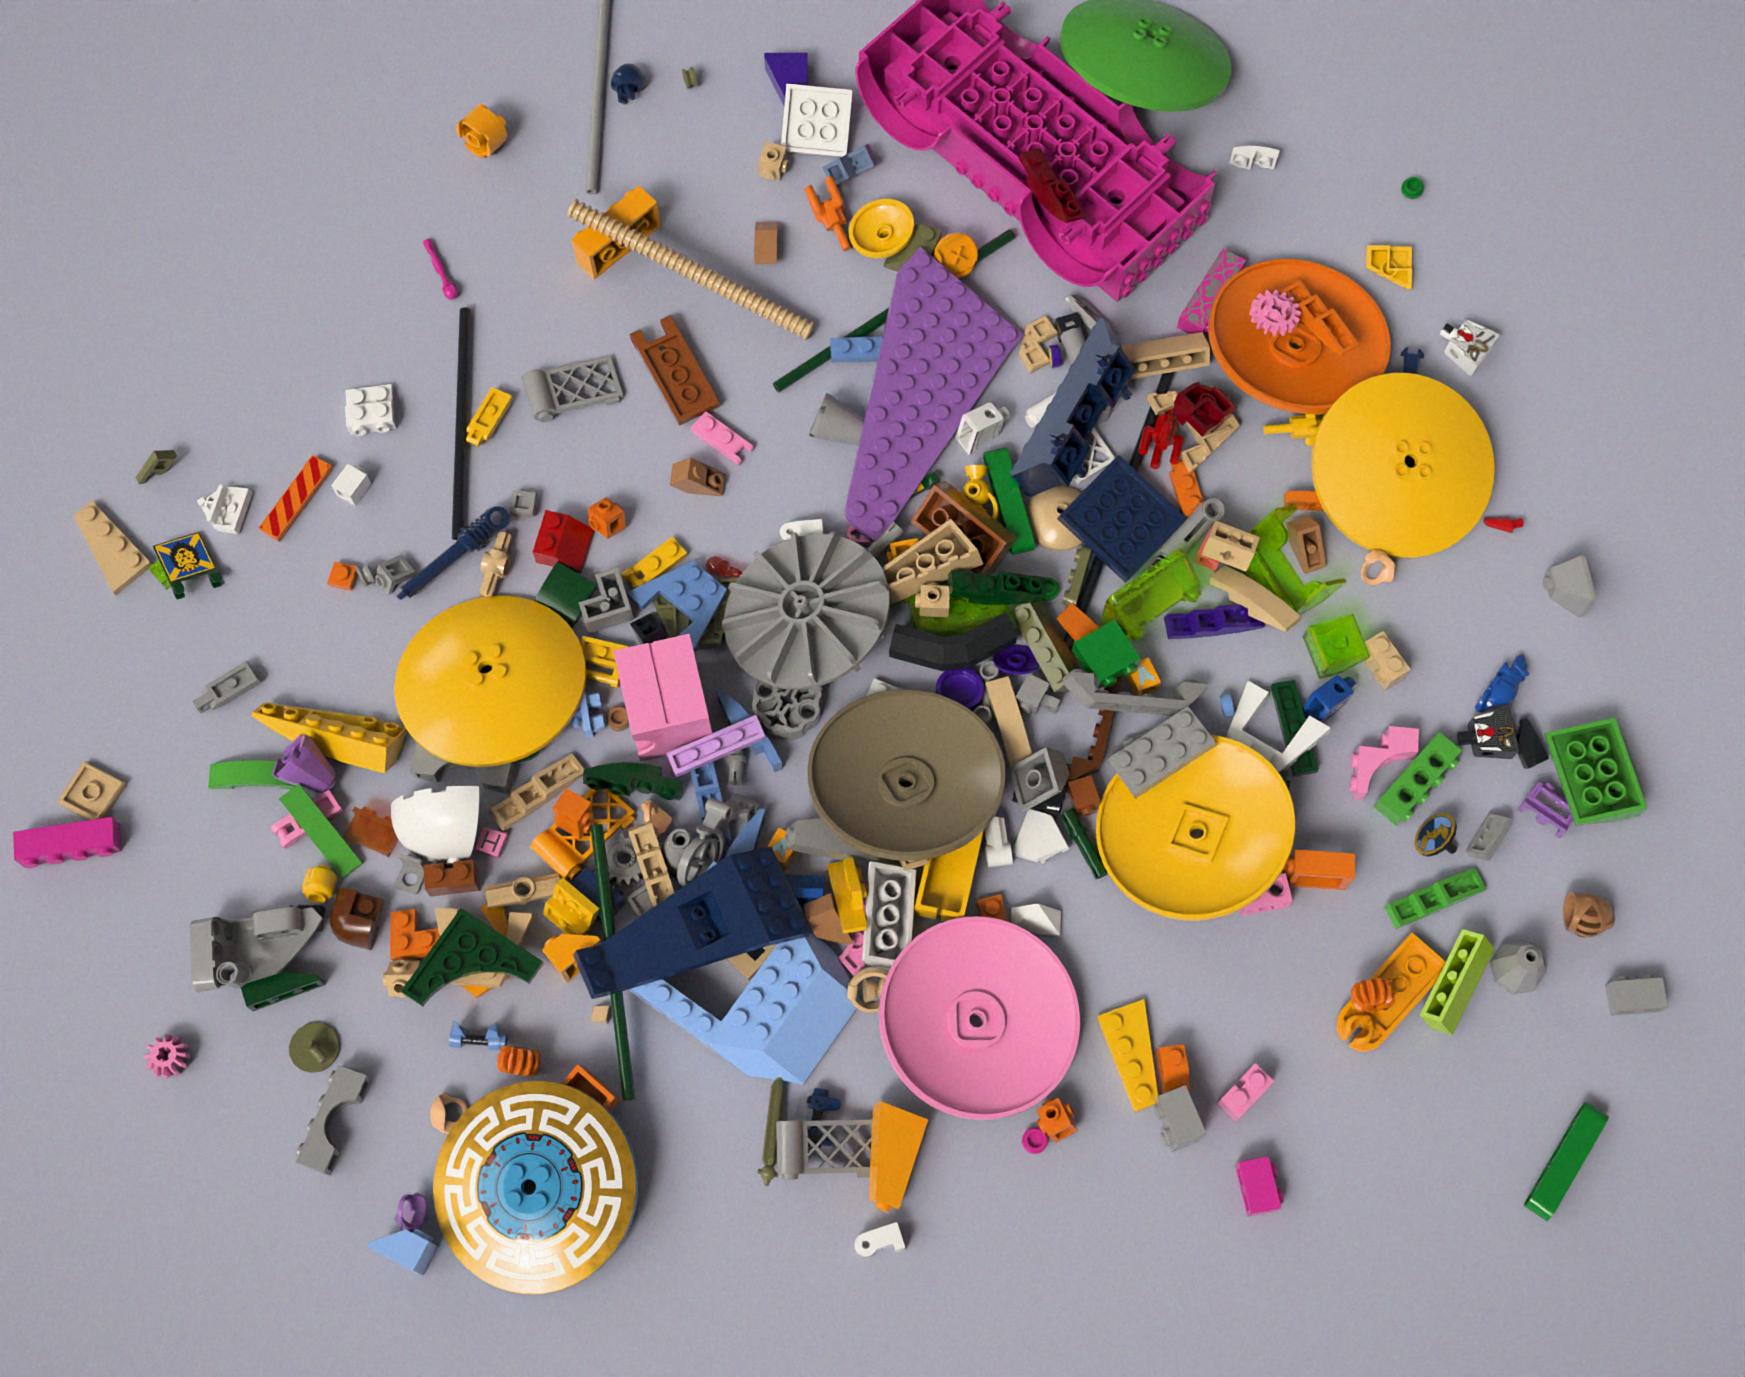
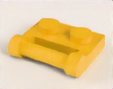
M582 636L580 644L586 663L614 669L612 675L586 669V679L610 684V687L619 688L620 679L614 651L628 648V646Z

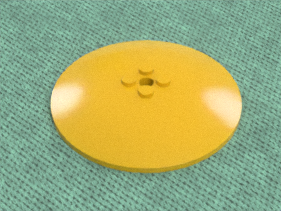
M505 595L471 599L450 607L435 616L409 642L400 659L395 676L396 707L406 730L422 748L440 759L472 767H490L515 762L548 745L567 727L580 706L586 686L587 672L584 652L579 639L569 624L556 612L538 602ZM484 666H492V670L490 672H480V670Z
M1211 735L1216 741L1217 746L1136 799L1117 774L1109 782L1102 796L1096 819V838L1104 867L1115 885L1129 899L1150 912L1172 919L1193 921L1226 916L1250 905L1260 898L1275 883L1288 862L1295 838V813L1288 788L1277 770L1261 754L1230 738ZM1194 829L1204 831L1203 836L1198 839L1192 838L1190 834Z

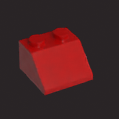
M545 510L532 551L536 563L554 567L556 562H559L574 572L582 573L594 530L567 514Z

